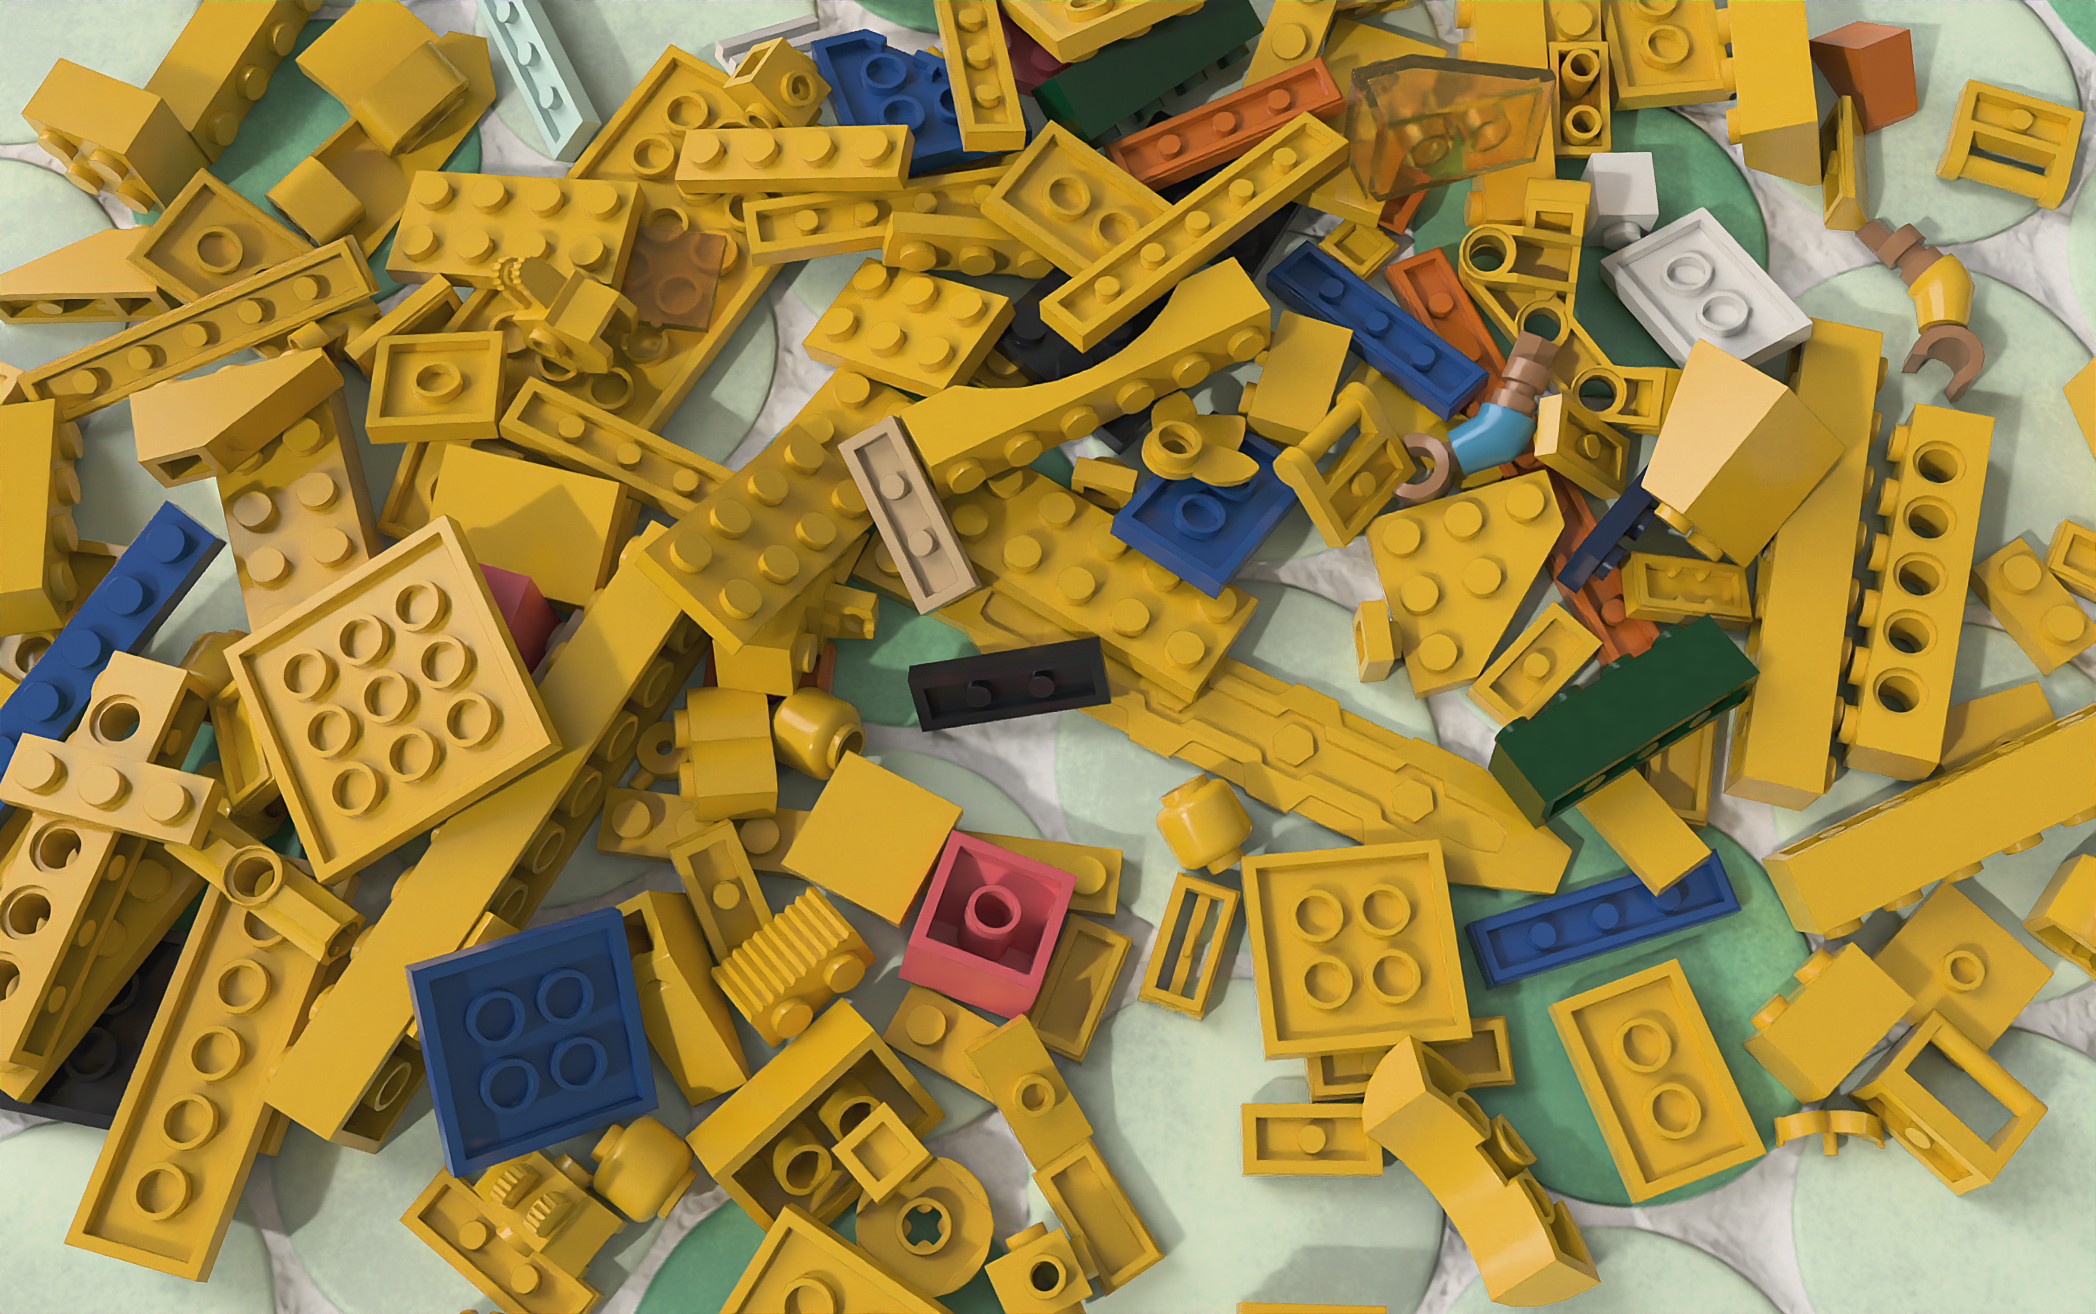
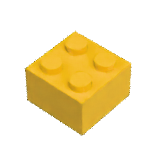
M63 58L58 59L21 113L23 118L39 135L36 140L39 146L62 162L67 168L65 176L73 184L94 195H98L101 190L115 195L124 205L141 214H148L150 210L163 214L202 167L207 171L211 165L161 96Z

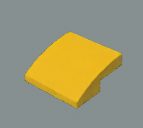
M359 0L303 51L295 61L304 75L340 101L350 117H352L351 112L356 103L376 83L418 46L429 40L435 44L440 38L397 0Z

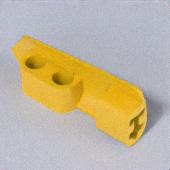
M448 31L435 44L429 40L418 46L356 103L351 112L353 116L264 195L266 200L297 233L317 249L353 234L367 262L401 219L416 170L439 171L496 99L487 38Z

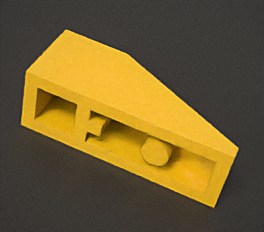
M136 225L131 229H105L0 274V319L5 324L142 322L183 306V303L126 264L125 258L152 225Z

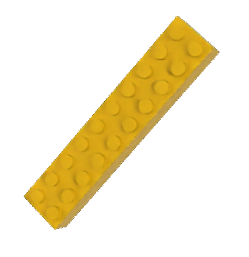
M652 520L641 536L636 535L630 539L620 555L619 569L605 589L600 588L592 594L583 611V622L569 642H562L556 647L547 662L546 676L538 686L537 692L563 745V749L434 826L430 838L431 845L419 863L406 869L398 878L391 892V904L378 923L367 927L357 938L350 953L352 961L337 983L325 988L316 998L309 1012L310 1023L295 1045L288 1046L275 1058L267 1073V1081L269 1083L258 1098L329 1142L376 1155L427 1077L421 1044L405 1033V1030L415 1016L404 966L458 951L485 910L521 932L523 931L604 808L608 786L617 787L636 759V745L641 733L650 725L661 721L708 649L710 635L634 565L641 552L669 528Z

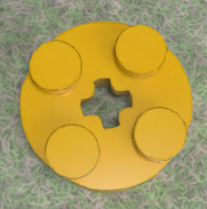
M934 1156L930 1162L881 1206L864 1189L858 1200L855 1234L857 1247L934 1299L953 1294L966 1286L980 1272L990 1253L995 1224L989 1198L977 1178L964 1166L949 1158ZM933 1208L938 1210L942 1215L937 1224V1228L942 1234L939 1241L934 1245L926 1240L919 1242L916 1246L911 1244L907 1239V1236L913 1229L911 1223L907 1220L909 1214L915 1209L924 1215L931 1212Z

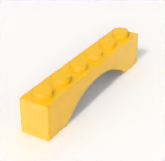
M1233 256L1179 281L1168 304L1149 328L1122 351L1091 369L1058 381L1022 388L984 389L954 385L898 411L899 417L941 501L956 493L970 492L977 488L984 480L1009 468L1027 465L1034 461L1041 453L1069 440L1082 439L1091 434L1097 427L1124 414L1140 412L1152 401L1177 389L1193 387L1203 381L1207 375L1235 362H1245L1254 358L1262 349L1270 346L1271 308Z

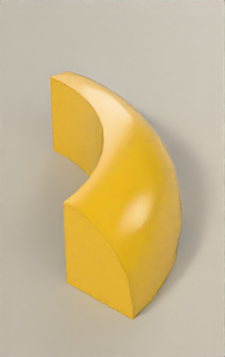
M1411 1035L1398 1042L1381 1059L1367 1085L1362 1107L1363 1133L1401 1160L1437 1199L1466 1243L1484 1281L1490 1301L1510 1307H1539L1565 1301L1601 1283L1592 1257L1563 1200L1552 1205L1543 1187L1535 1180L1527 1168L1537 1158L1502 1113L1490 1120L1480 1106L1464 1092L1469 1088L1471 1081L1430 1047Z

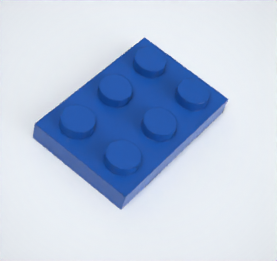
M1213 410L1210 414H1220V413H1218L1217 411ZM1245 429L1243 441L1238 452L1249 456L1259 465L1258 473L1251 480L1240 485L1221 487L1210 485L1194 477L1184 480H1171L1154 473L1114 517L1110 534L1216 600L1300 500L1294 489L1282 482L1273 469L1274 460L1283 451Z

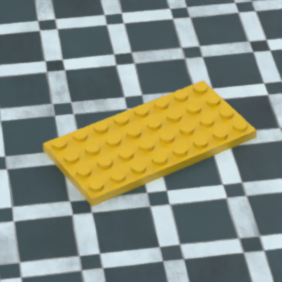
M670 44L564 177L568 179L639 182L646 196L620 291L622 295L638 308V325L632 334H624L621 330H611L607 334H601L600 338L613 348L614 364L607 374L575 373L541 358L523 342L521 327L512 320L519 308L503 295L502 290L475 288L440 332H504L508 351L501 420L528 377L531 376L658 435L785 265V263L758 267L752 266L742 203L815 192L684 194L675 182L686 130L752 128L744 118V111L722 90L725 83L731 77L730 75ZM816 123L813 127H825V126H823V125H821V124H819V123ZM500 434L499 438L484 439L534 458L533 463L578 473L501 437Z

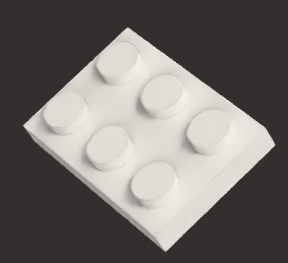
M1704 207L1600 260L1599 276L1681 370H1684L1691 348L1699 338L1753 368L1811 338L1813 322Z

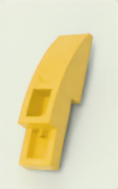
M1543 0L1554 159H1589L1592 153H1611L1608 42H1602L1600 0Z

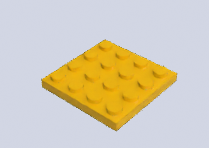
M446 514L223 650L314 874L320 884L337 885L563 749V745L459 521Z

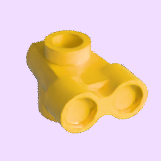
M370 297L364 298L319 317L316 322H308L287 337L288 343L292 350L321 347L335 366L345 358L355 365L344 348L382 318L381 310Z

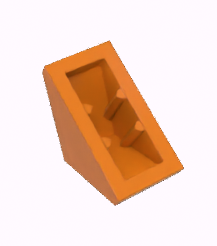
M1856 21L1809 40L1810 56L1838 98L1840 99L1842 95L1851 96L1860 118L1864 135L1914 116L1918 110L1910 29Z

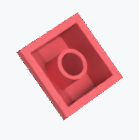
M952 830L908 942L898 978L1011 1020L1021 1013L1027 1017L1039 992L1078 876Z

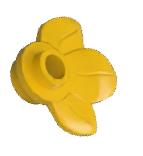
M1183 391L1167 395L1155 404L1151 412L1153 430L1145 437L1141 450L1142 459L1152 472L1171 480H1184L1194 477L1210 485L1221 487L1243 484L1251 480L1258 473L1259 465L1249 456L1238 452L1243 441L1246 420L1243 416L1197 414L1195 405Z

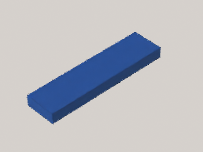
M1308 240L1267 273L1266 287L1306 317L1353 330L1348 349L1446 423L1487 387L1489 372Z
M1716 848L1711 849L1712 853L1708 861L1657 898L1635 873L1468 923L1464 929L1487 991L1737 914L1741 911V907Z

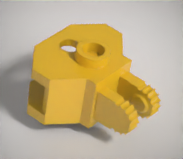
M524 255V257L504 256V258H498V262L493 263L494 267L490 270L492 271L490 278L493 279V285L497 286V290H502L503 295L519 308L512 320L521 327L523 342L541 358L572 372L607 374L614 364L613 348L604 342L600 336L601 334H607L611 330H621L624 334H632L638 325V308L620 292L604 286L598 278L583 269L556 270L551 264H545V259H539L538 255Z
M546 1148L493 1165L473 1187L488 1205L486 1208L502 1221L501 1225L496 1229V1233L510 1247L526 1258L535 1250L575 1279L582 1280L591 1269L588 1265L589 1261L613 1233L620 1234L629 1223L590 1186L594 1175L565 1151H562L556 1157Z

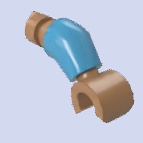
M1521 330L1500 377L1502 382L1505 383L1504 389L1496 388L1490 403H1482L1477 415L1447 432L1449 441L1441 443L1436 438L1422 433L1402 435L1411 456L1430 458L1435 462V469L1431 477L1421 484L1412 485L1401 482L1391 491L1394 498L1407 508L1445 498L1452 489L1455 471L1462 469L1464 476L1512 462L1526 448L1537 428L1533 417L1539 405L1533 399L1535 395L1542 396L1552 375L1549 369L1559 347L1543 337Z

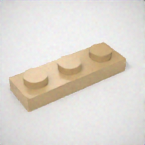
M891 415L838 445L921 616H928L982 587L899 417Z

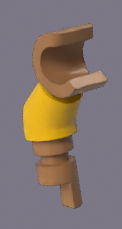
M1880 218L1873 219L1856 231L1855 236L1890 270L1898 267L1902 270L1899 278L1909 287L1906 295L1915 304L1918 333L1921 335L1906 357L1901 373L1915 374L1922 361L1927 359H1936L1945 363L1951 368L1954 376L1944 392L1950 403L1957 402L1965 394L1982 369L1985 358L1983 345L1976 335L1968 330L1975 290L1972 277L1954 254L1950 253L1944 256L1935 246L1926 249L1923 246L1926 238L1912 224L1908 223L1894 232Z

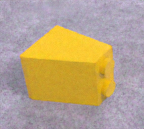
M1699 338L1691 348L1641 487L1660 503L1654 511L1657 517L1683 536H1686L1690 530L1692 531L1685 541L1714 563H1717L1724 555L1746 569L1847 447L1789 387Z

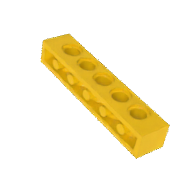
M1916 403L1905 425L1894 424L1891 430L1885 460L1895 462L1892 479L1884 478L1875 510L1876 514L1885 516L1883 533H1874L1866 558V569L1876 571L1873 589H1864L1859 601L1855 621L1856 626L1866 627L1862 647L1856 645L1853 647L1845 675V683L1855 685L1852 705L1844 704L1843 716L1835 732V742L1845 744L1841 762L1843 767L1921 784L1939 764L1995 417ZM1920 472L1933 474L1942 483L1929 481ZM1910 526L1924 528L1933 538L1928 539L1918 536L1912 531ZM1907 581L1916 584L1925 595L1909 593L1901 586L1900 582ZM1896 637L1906 640L1913 646L1915 653L1899 651L1892 645L1889 638ZM1878 695H1890L1897 698L1904 705L1906 712L1898 713L1887 709L1881 703Z
M115 650L106 669L97 676L93 683L91 701L78 729L68 737L65 743L180 771L209 708L208 703L213 699L215 692L187 670ZM140 721L135 733L124 740L128 728ZM33 811L32 826L18 855L5 868L1 882L0 1060L44 1072L149 839ZM81 845V850L76 860L66 867V861L71 851ZM51 908L48 922L41 930L36 932L39 918L45 911ZM20 973L17 989L6 999V990L10 981Z

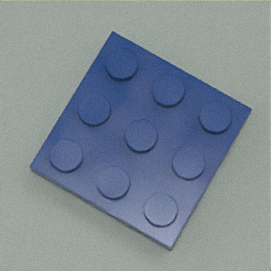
M613 906L404 966L447 1171L454 1178L659 1109L621 910Z

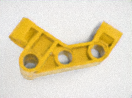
M1528 177L1522 226L1479 225L1470 230L1463 238L1459 249L1458 278L1467 294L1476 300L1513 346L1520 331H1524L1523 324L1529 318L1536 315H1544L1555 322L1558 327V336L1551 343L1559 348L1549 369L1552 375L1547 385V388L1553 395H1565L1613 429L1659 436L1683 370L1666 367L1635 368L1614 366L1573 317L1581 243L1587 224L1591 182ZM1488 255L1497 259L1501 267L1494 271L1484 272L1475 268L1471 262L1479 256ZM1589 381L1604 383L1612 392L1613 402L1611 407L1599 412L1588 410L1583 406L1579 398L1580 387Z

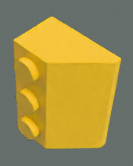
M1727 0L1728 8L1716 10L1720 46L1732 43L1733 57L1721 59L1725 95L1737 93L1738 102L1737 108L1726 109L1729 144L1736 145L1742 143L1745 167L1807 186L1822 184L1818 117L1804 0Z
M841 997L688 1134L685 1139L711 1177L768 1234L783 1207L791 1202L828 1226L862 1194L864 1190L862 1185L831 1149L884 1101L919 1141L946 1115L875 1030Z

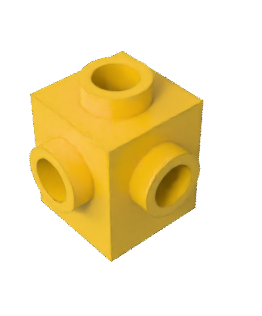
M784 37L753 45L722 88L744 111V118L752 128L771 129L813 127L822 115V109L819 106L832 89L818 74V68L813 60L803 52L795 50Z
M1043 1221L1006 1239L1005 1242L1010 1253L984 1266L1006 1314H1086L1081 1301L1093 1295L1087 1281L1100 1275L1081 1235L1068 1241L1062 1227L1048 1233ZM1050 1264L1058 1270L1059 1281L1052 1290L1046 1292L1039 1291L1033 1284V1273L1040 1265Z

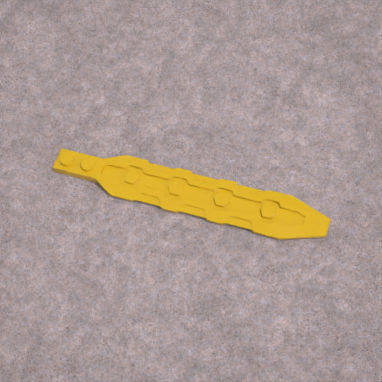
M877 527L852 571L854 582L918 611ZM980 578L981 588L928 615L965 633L980 655L1081 639ZM1103 652L1111 687V704L1075 709L1128 734L1130 742L1167 759L1173 756L1178 757L1244 788L1246 796L1284 814L1293 811L1363 844V846L1440 839L1447 884L1553 896L1573 851L1545 824L1535 830L1497 780L1483 767L1418 737L1409 740L1340 708L1339 701L1300 683L1291 686L1226 655L1196 699L1190 704Z

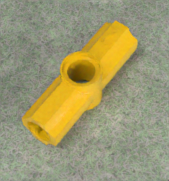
M218 810L200 852L166 843L163 847L220 889L231 902L253 913L325 966H329L340 956L346 955L360 936L361 927L366 919L364 915L309 877L296 864L273 851ZM274 869L275 875L271 887L264 894L255 896V885L258 879L265 872Z

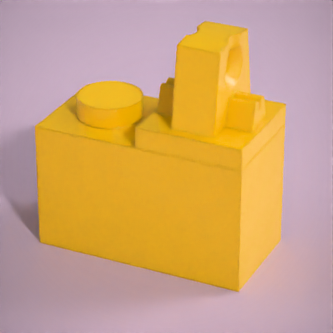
M830 566L736 655L732 656L715 639H712L718 687L786 697L794 695L803 672L811 673L815 666L817 654L823 655L828 638L873 639L879 622L877 594L836 584L835 566Z

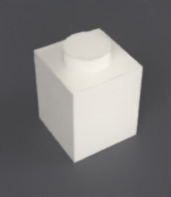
M1592 153L1580 181L1591 182L1587 224L1583 237L1584 246H1605L1611 250H1621L1648 236L1659 216L1652 153Z

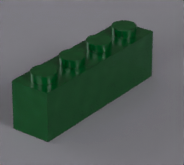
M1249 0L1204 1V6L1194 13L1181 16L1173 15L1152 24L1151 29L1142 36L1132 39L1121 38L1102 46L1093 57L1085 61L1076 62L1031 90V93L1048 122L1053 120L1096 151L1121 135L1116 124L1131 116L1136 125L1163 109L1165 105L1160 97L1163 94L1174 89L1177 96L1180 97L1207 81L1208 77L1203 70L1204 68L1216 62L1220 70H1223L1251 53L1246 42L1263 32L1264 27Z
M1709 614L1687 627L1682 622L1676 623L1663 631L1653 641L1649 650L1635 658L1631 653L1620 656L1602 671L1599 680L1584 689L1579 685H1573L1559 693L1549 703L1548 710L1529 721L1526 716H1522L1507 724L1494 739L1496 743L1488 770L1536 830L1634 768L1636 769L1742 704L1747 698L1760 671Z

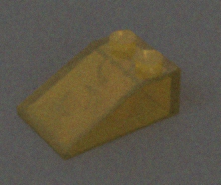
M1409 54L1386 61L1379 60L1366 66L1352 69L1344 138L1349 141L1346 162L1365 204L1378 203L1535 162L1557 81L1553 70Z

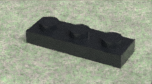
M1100 636L909 666L908 683L922 732L1111 704V687Z

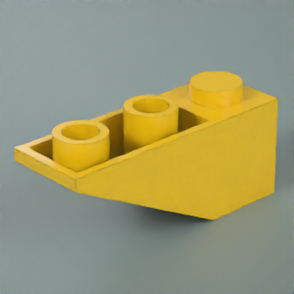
M321 347L293 349L283 353L278 358L249 365H227L220 368L216 373L184 381L166 380L156 384L151 389L129 394L138 462L166 489L230 473L344 385L343 376Z
M648 890L614 906L622 912L644 1032L690 1106H700L742 1087L752 1077L722 989L710 975L714 966L699 922L686 893Z

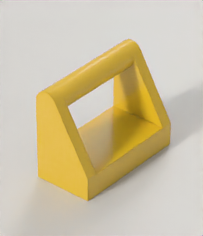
M1936 1008L1929 1011L1860 1080L1847 1096L1865 1113L1880 1117L1882 1128L1957 1196L1991 1183L2048 1111V1107ZM1929 1040L2014 1114L1986 1143L1904 1071Z

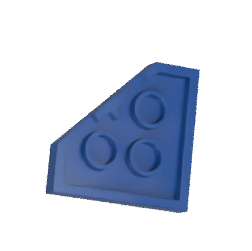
M868 29L811 41L812 60L818 68V74L832 88L827 97L839 126H909L915 142L908 176L1008 152H964L945 59L919 49L914 55L888 46L886 36ZM1020 103L1026 128L1024 147H1028L1032 142V127Z

